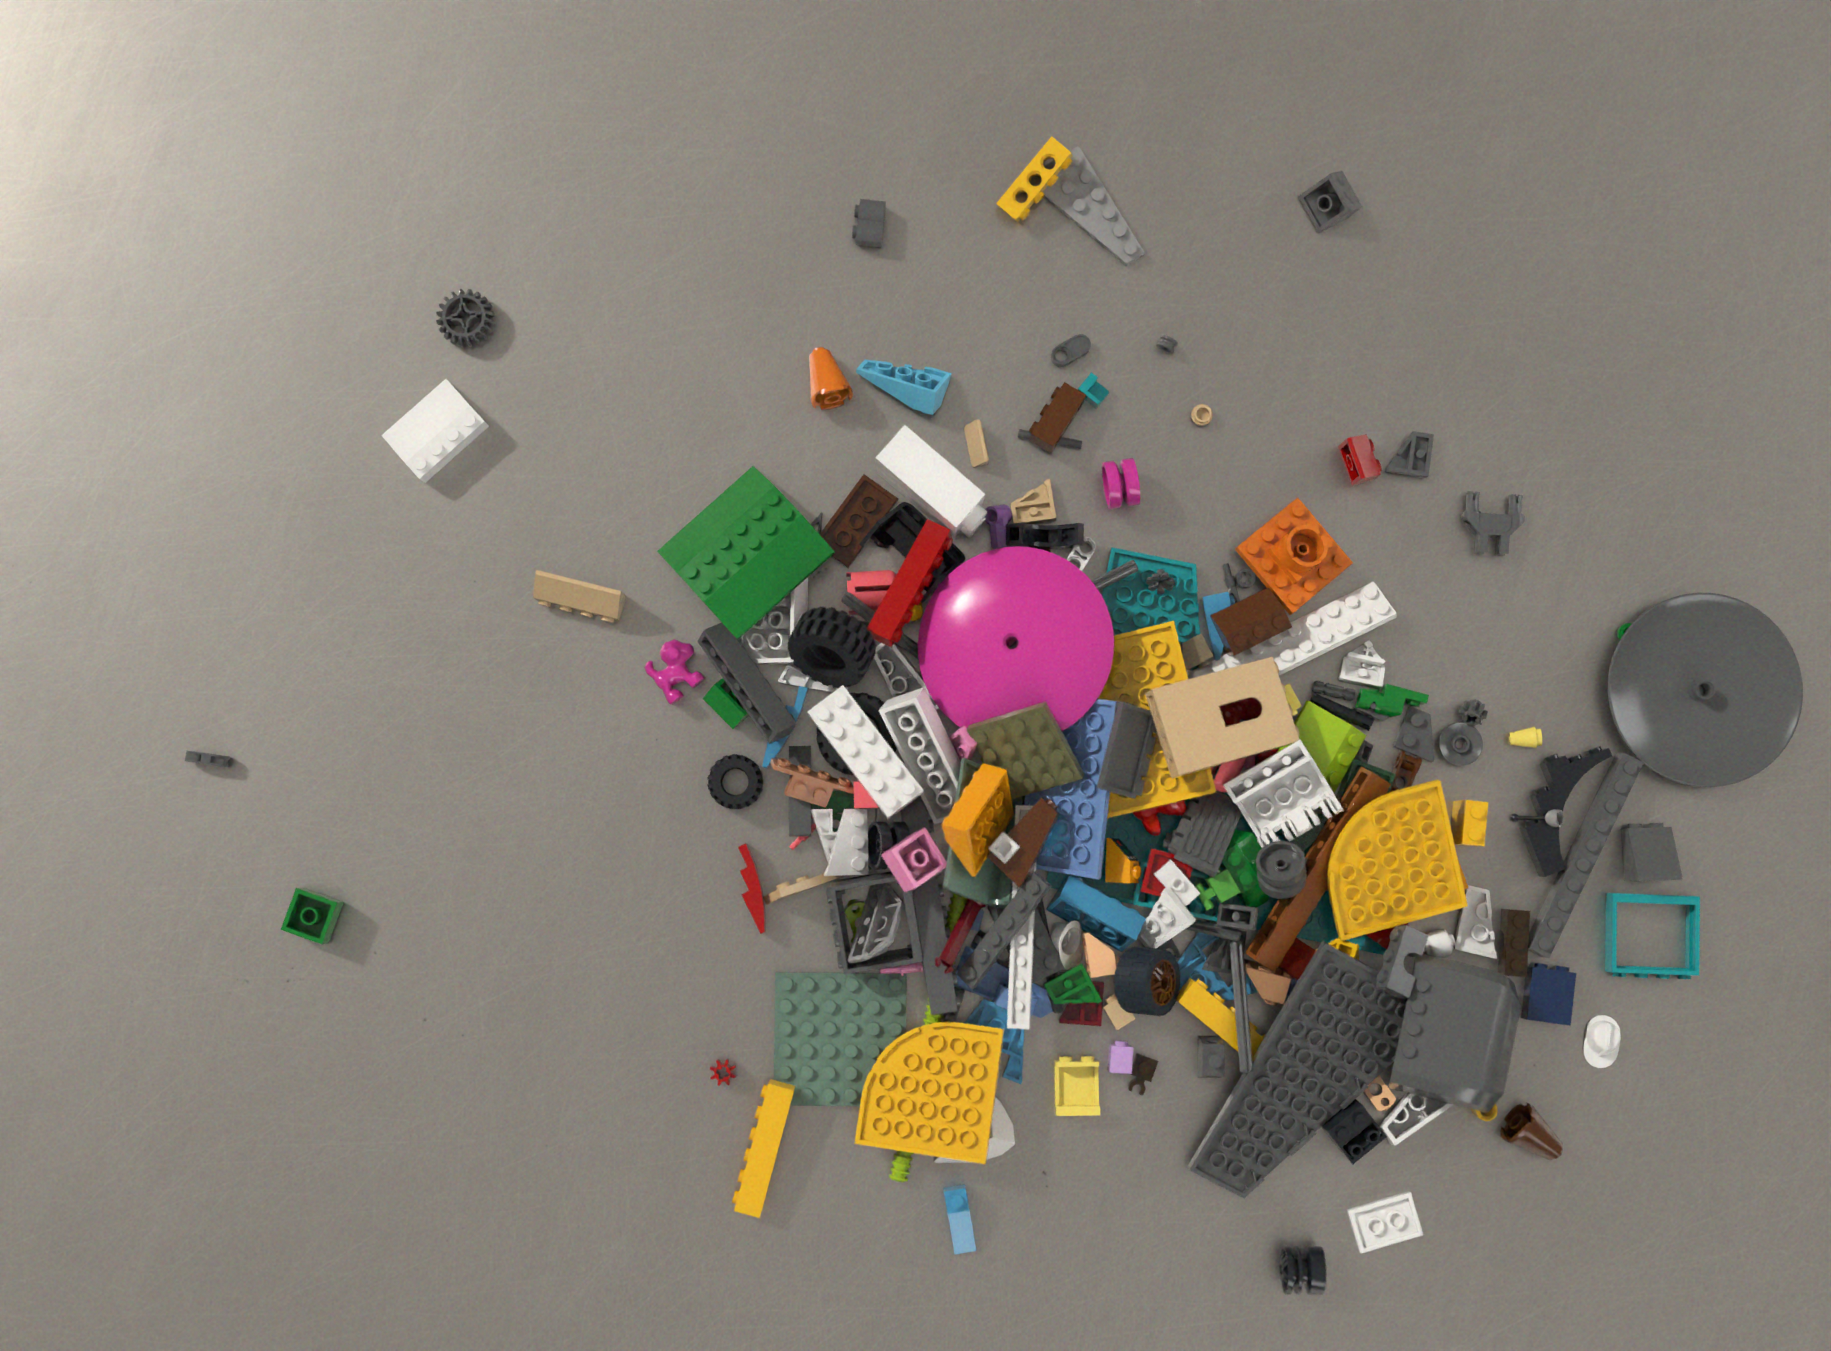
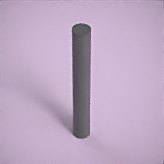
M1019 429L1018 438L1030 440L1031 433L1027 430ZM1062 437L1057 445L1081 449L1082 441Z

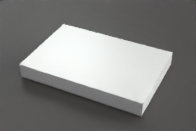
M1410 1191L1347 1209L1360 1254L1424 1235Z

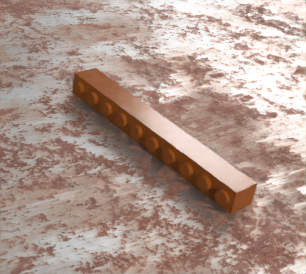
M1361 766L1339 802L1343 811L1336 815L1334 812L1331 814L1332 817L1328 819L1305 856L1307 875L1305 887L1293 897L1278 899L1245 952L1248 956L1275 972L1282 963L1288 949L1294 944L1298 933L1305 926L1308 917L1317 907L1323 893L1328 889L1327 874L1329 860L1340 832L1361 808L1374 799L1387 794L1391 786L1389 782Z

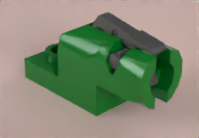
M1390 684L1383 685L1381 692L1376 689L1360 688L1355 708L1384 721L1388 717L1401 715L1405 700L1407 705L1419 707L1420 705L1427 704L1429 695Z

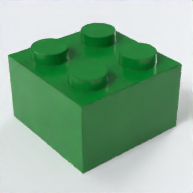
M296 888L280 930L319 944H328L344 902L306 888Z

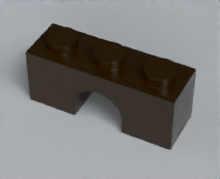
M1501 909L1500 931L1504 933V948L1502 952H1499L1498 973L1502 975L1527 977L1530 911Z

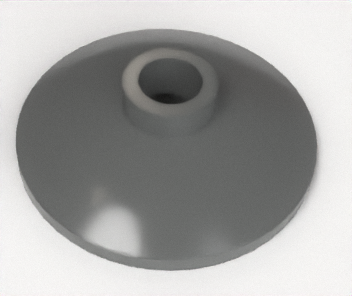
M1463 722L1454 723L1446 727L1440 736V752L1451 764L1458 766L1469 765L1476 761L1482 752V737L1474 726ZM1458 740L1462 742L1460 749L1455 745Z

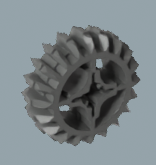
M462 289L459 290L458 296L455 292H451L453 298L444 297L447 303L446 305L440 303L439 307L443 311H437L436 313L440 317V319L436 320V323L441 325L439 331L445 333L444 338L446 340L451 338L450 342L453 345L458 342L459 346L463 347L466 342L469 347H472V341L479 345L480 337L485 340L487 339L485 332L492 333V329L488 325L495 324V321L490 319L495 316V313L490 311L493 308L491 303H487L488 299L485 296L481 297L479 292L473 295L471 289L467 290L466 295ZM467 303L479 306L481 312H476V310L470 311ZM457 306H459L458 311H457L456 313H454V314H451L452 311H453ZM466 313H467V315H468L470 318H467L468 320L466 321V324H465V322L462 320V318H464L463 316L466 315ZM480 322L479 326L472 331L473 325ZM450 325L462 326L465 334L453 331Z

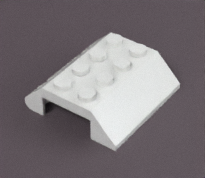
M1301 740L1294 742L1223 784L1234 804H1237L1255 833L1261 847L1271 843L1270 838L1273 842L1280 841L1275 834L1280 829L1283 830L1286 839L1289 841L1294 839L1288 829L1289 827H1291L1296 837L1312 829L1313 826L1308 816L1311 817L1316 826L1319 825L1320 820L1313 811L1318 807L1322 808L1323 814L1328 819L1332 815L1327 805H1330L1335 815L1343 811L1337 797Z

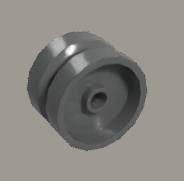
M1286 841L1271 842L1262 847L1256 858L1257 880L1262 891L1273 898L1279 899L1290 898L1300 893L1305 887L1307 879L1304 852L1297 845Z

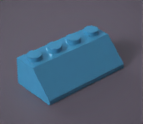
M1071 875L1062 882L1046 910L1067 922L1078 921L1081 925V930L1088 932L1120 952L1136 941L1146 920L1137 910L1125 907L1119 900L1104 895L1100 889L1090 887L1082 879Z

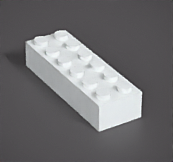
M843 685L808 711L809 717L888 820L924 793V790Z
M925 687L888 699L879 709V712L908 771L924 790V793L920 796L934 824L943 822L945 817H948L955 803L961 761Z

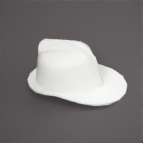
M1075 920L1070 921L1068 924L1054 923L1051 940L1056 951L1060 954V960L1064 968L1069 970L1080 964L1082 960L1081 925Z
M1598 1015L1592 1018L1586 1027L1583 1054L1586 1061L1597 1068L1610 1066L1618 1055L1621 1040L1620 1028L1611 1017Z

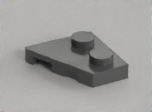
M1412 431L1387 466L1386 472L1427 478L1429 476L1434 434Z
M1409 706L1393 747L1433 762L1434 748L1431 715Z
M1241 931L1239 939L1243 942V952L1245 950L1247 931ZM1219 937L1202 970L1232 974L1230 942L1233 940Z

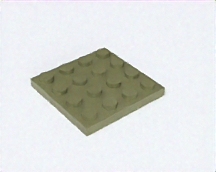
M1046 701L971 724L967 728L970 737L977 743L976 748L984 763L1007 770L1011 799L1081 780L1084 777V772Z

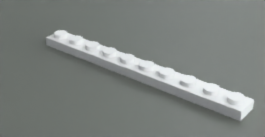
M1016 805L1015 826L1033 806ZM1036 861V863H1035V865H1034V867H1033L1031 873H1032V872H1036V864H1037V861ZM1014 882L1012 887V899L1021 888L1018 887ZM1035 910L1010 942L1007 1028L1030 1029Z

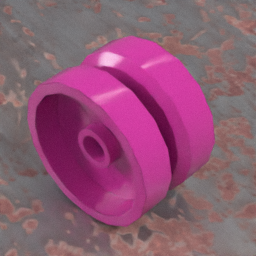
M1122 459L1119 469L1114 461L1103 462L1102 480L1108 508H1120L1123 498L1128 506L1139 505L1140 483L1134 459Z

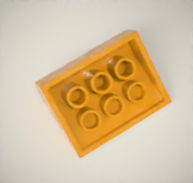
M984 763L974 773L972 781L964 788L962 796L954 803L952 811L948 817L944 818L942 823L945 840L973 877L977 875L990 854L991 850L988 848L1004 832L1014 816L1007 770Z

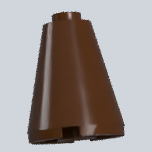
M1526 1103L1527 1105L1525 1106L1519 1104L1506 1115L1504 1119L1507 1122L1505 1128L1501 1126L1500 1129L1501 1137L1505 1141L1548 1160L1557 1159L1561 1156L1563 1143L1531 1104Z

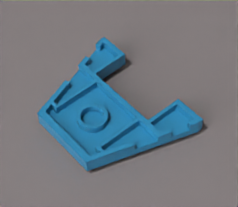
M1200 932L1196 934L1177 962L1181 982L1179 990L1189 978L1194 981L1200 979L1208 986L1206 991L1211 995L1215 992L1225 1000L1224 1002L1234 1000L1233 984L1228 987L1218 972L1202 970L1207 960L1202 950L1219 937ZM1245 974L1247 995L1257 993L1258 991L1253 982Z
M983 998L964 1023L1004 1029L1001 1052L1010 1055L1002 1077L1021 1084L1024 1029L1007 1028L1008 1010Z

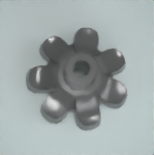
M1159 569L1157 573L1152 574V577L1147 578L1146 584L1149 585L1148 590L1154 591L1157 589L1158 594H1164V589L1168 591L1173 589L1175 581L1169 577L1165 570Z

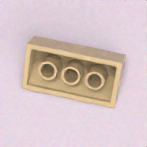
M539 570L535 572L533 598L538 600L539 605L551 607V604L558 605L559 610L570 613L572 609L578 610L580 615L590 618L593 617V614L601 616L602 621L613 623L614 620L620 621L626 600V595L622 591Z

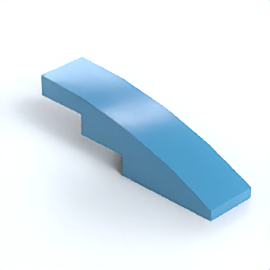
M799 686L795 706H785L787 711L794 717L796 723L802 712L809 690L802 686ZM792 732L780 740L767 744L762 764L763 768H768L771 765V759H775L782 751Z

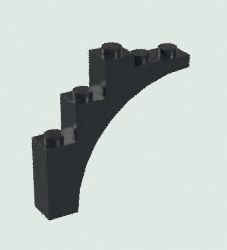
M1601 746L1588 750L1589 754L1582 757L1581 754L1569 757L1568 760L1566 756L1558 757V754L1546 757V762L1541 763L1540 767L1549 789L1547 786L1540 787L1535 790L1536 794L1530 796L1537 816H1545L1550 810H1562L1563 812L1565 802L1573 787L1595 765L1612 757L1610 749H1601ZM1528 820L1524 822L1526 826L1519 829L1539 877H1547L1564 870L1565 866L1559 842L1560 827H1552L1545 820Z

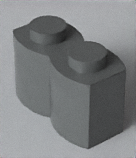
M860 199V204L855 205L854 218H858L857 226L853 225L852 238H856V245L881 247L886 209L885 201Z

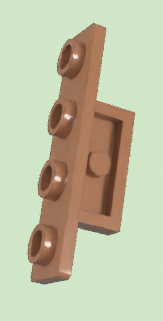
M772 758L770 761L774 770L791 775L784 791L786 796L826 808L834 788L854 794V787L847 778L839 777L838 779L831 777V774L821 770L815 772L803 764L796 766L784 758H779L778 760Z

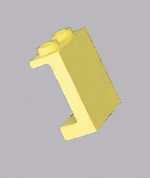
M1060 1056L1059 1060H1054L1056 1116H1100L1099 1061L1094 1060V1056H1081V1060H1072V1056Z

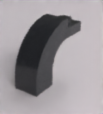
M1023 522L1006 524V546L1069 549L1074 546H1084V524L1035 525Z

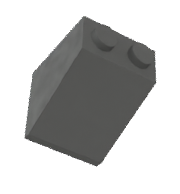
M1650 823V828H1642V824H1628L1627 829H1621L1624 881L1682 880L1672 827H1664L1663 823Z

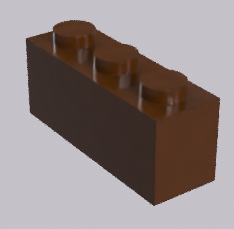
M1065 382L1061 388L1056 387L1051 395L1052 402L1050 405L1045 404L1040 413L1041 419L1039 422L1035 421L1029 430L1031 433L1029 441L1051 454L1086 398V394Z

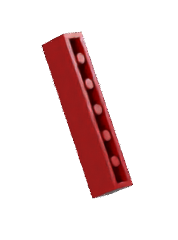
M926 520L867 627V631L871 632L874 640L891 648L894 642L900 640L904 624L910 622L914 606L919 605L922 600V591L925 586L928 587L933 579V571L935 568L938 569L940 567L944 551L949 550L952 545L951 529L931 520Z

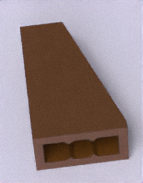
M1041 798L1007 834L1020 848L1006 863L1002 862L992 851L987 856L1018 887H1022L1029 877L1060 815L1056 811L1058 806L1049 798L1047 801Z

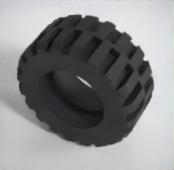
M818 607L817 609L813 608L805 612L788 639L789 656L791 660H794V665L800 668L804 675L810 676L815 682L819 681L825 686L832 685L833 688H840L842 685L847 688L859 683L866 674L876 653L873 635L870 631H867V627L863 623L858 622L856 617H851L847 615V612L843 610L837 611L836 608L832 607L828 609Z
M849 693L865 715L875 722L878 732L895 753L897 747L879 712L884 702L880 698L868 693ZM817 727L816 739L824 759L834 769L844 774L855 776Z

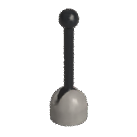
M1550 810L1545 816H1519L1518 814H1512L1510 819L1512 822H1517L1518 820H1545L1552 827H1562L1564 815L1562 810Z

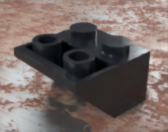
M1356 1099L1344 1110L1340 1109L1321 1126L1352 1164L1356 1163L1387 1137L1365 1107Z

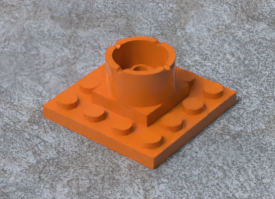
M1298 497L1235 548L1236 552L1267 588H1270L1289 615H1292L1353 564Z

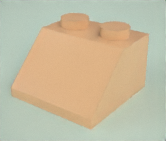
M1081 932L1086 970L1089 977L1115 974L1119 956L1088 932Z

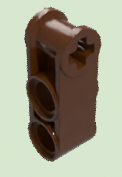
M1400 750L1388 780L1391 786L1387 793L1400 790L1396 786L1398 777L1404 780L1403 788L1411 787L1420 769L1422 758L1412 757L1405 754V751Z

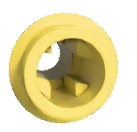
M1531 727L1509 732L1510 745L1531 748L1542 746L1541 728Z

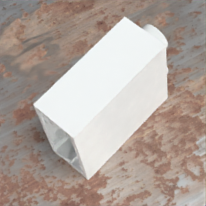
M906 425L902 427L876 457V473L931 521L951 529L953 540L960 532L968 538L972 537L986 520L985 516L988 512L982 507L985 493Z

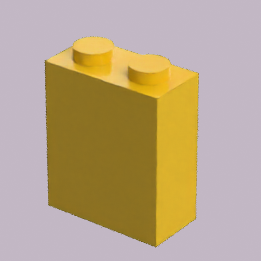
M1473 800L1453 801L1451 831L1454 845L1485 846L1488 802Z

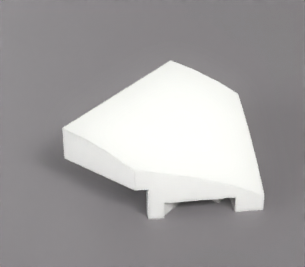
M1370 640L1348 653L1342 659L1338 681L1375 689L1383 687L1384 663L1386 661L1380 658L1372 647L1373 644Z

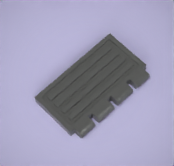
M1118 701L1097 784L1098 789L1136 799V795L1142 796L1145 781L1141 780V776H1147L1151 759L1146 758L1147 754L1152 755L1156 738L1152 737V733L1157 734L1150 710Z
M1218 791L1213 794L1190 799L1168 850L1175 854V859L1214 878L1242 812L1237 804H1234L1231 797Z

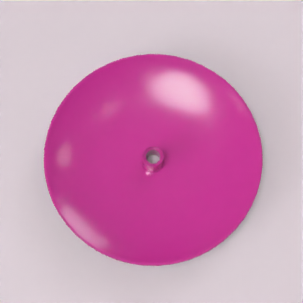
M1016 546L990 550L958 566L944 579L931 596L925 608L918 635V659L927 690L940 710L960 728L964 725L968 728L971 724L1046 701L1061 731H1064L1083 717L1100 696L1107 682L1114 654V632L1111 617L1106 603L1094 583L1085 573L1068 560L1054 553L1032 547ZM1017 638L1018 646L1015 649H1009V641Z

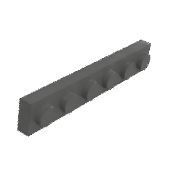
M1037 872L1030 874L958 971L957 975L971 989H976L1052 887Z

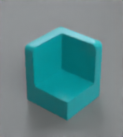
M1091 372L1078 390L1086 394L1085 400L1097 409L1109 394V391L1097 382L1098 377Z

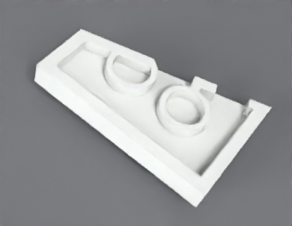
M844 809L824 876L869 875L867 809Z
M1468 885L1469 888L1465 889L1468 906L1460 910L1454 938L1456 946H1453V949L1497 959L1491 919L1490 892L1487 889Z
M1167 886L1153 906L1150 915L1146 918L1138 938L1146 948H1158L1192 925L1196 919L1172 889Z

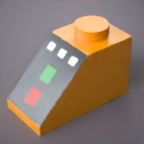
M1107 838L1105 882L1138 883L1141 876L1138 859L1120 839Z

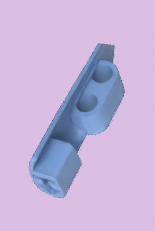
M968 946L965 947L956 969V975L974 949ZM995 962L986 974L997 981L1000 980L1001 982L998 986L983 978L976 989H971L957 975L958 984L954 986L993 1000L994 1004L1008 1010L1009 969ZM1032 983L1031 1016L1034 1015L1042 1018L1053 1012L1046 989L1036 983Z

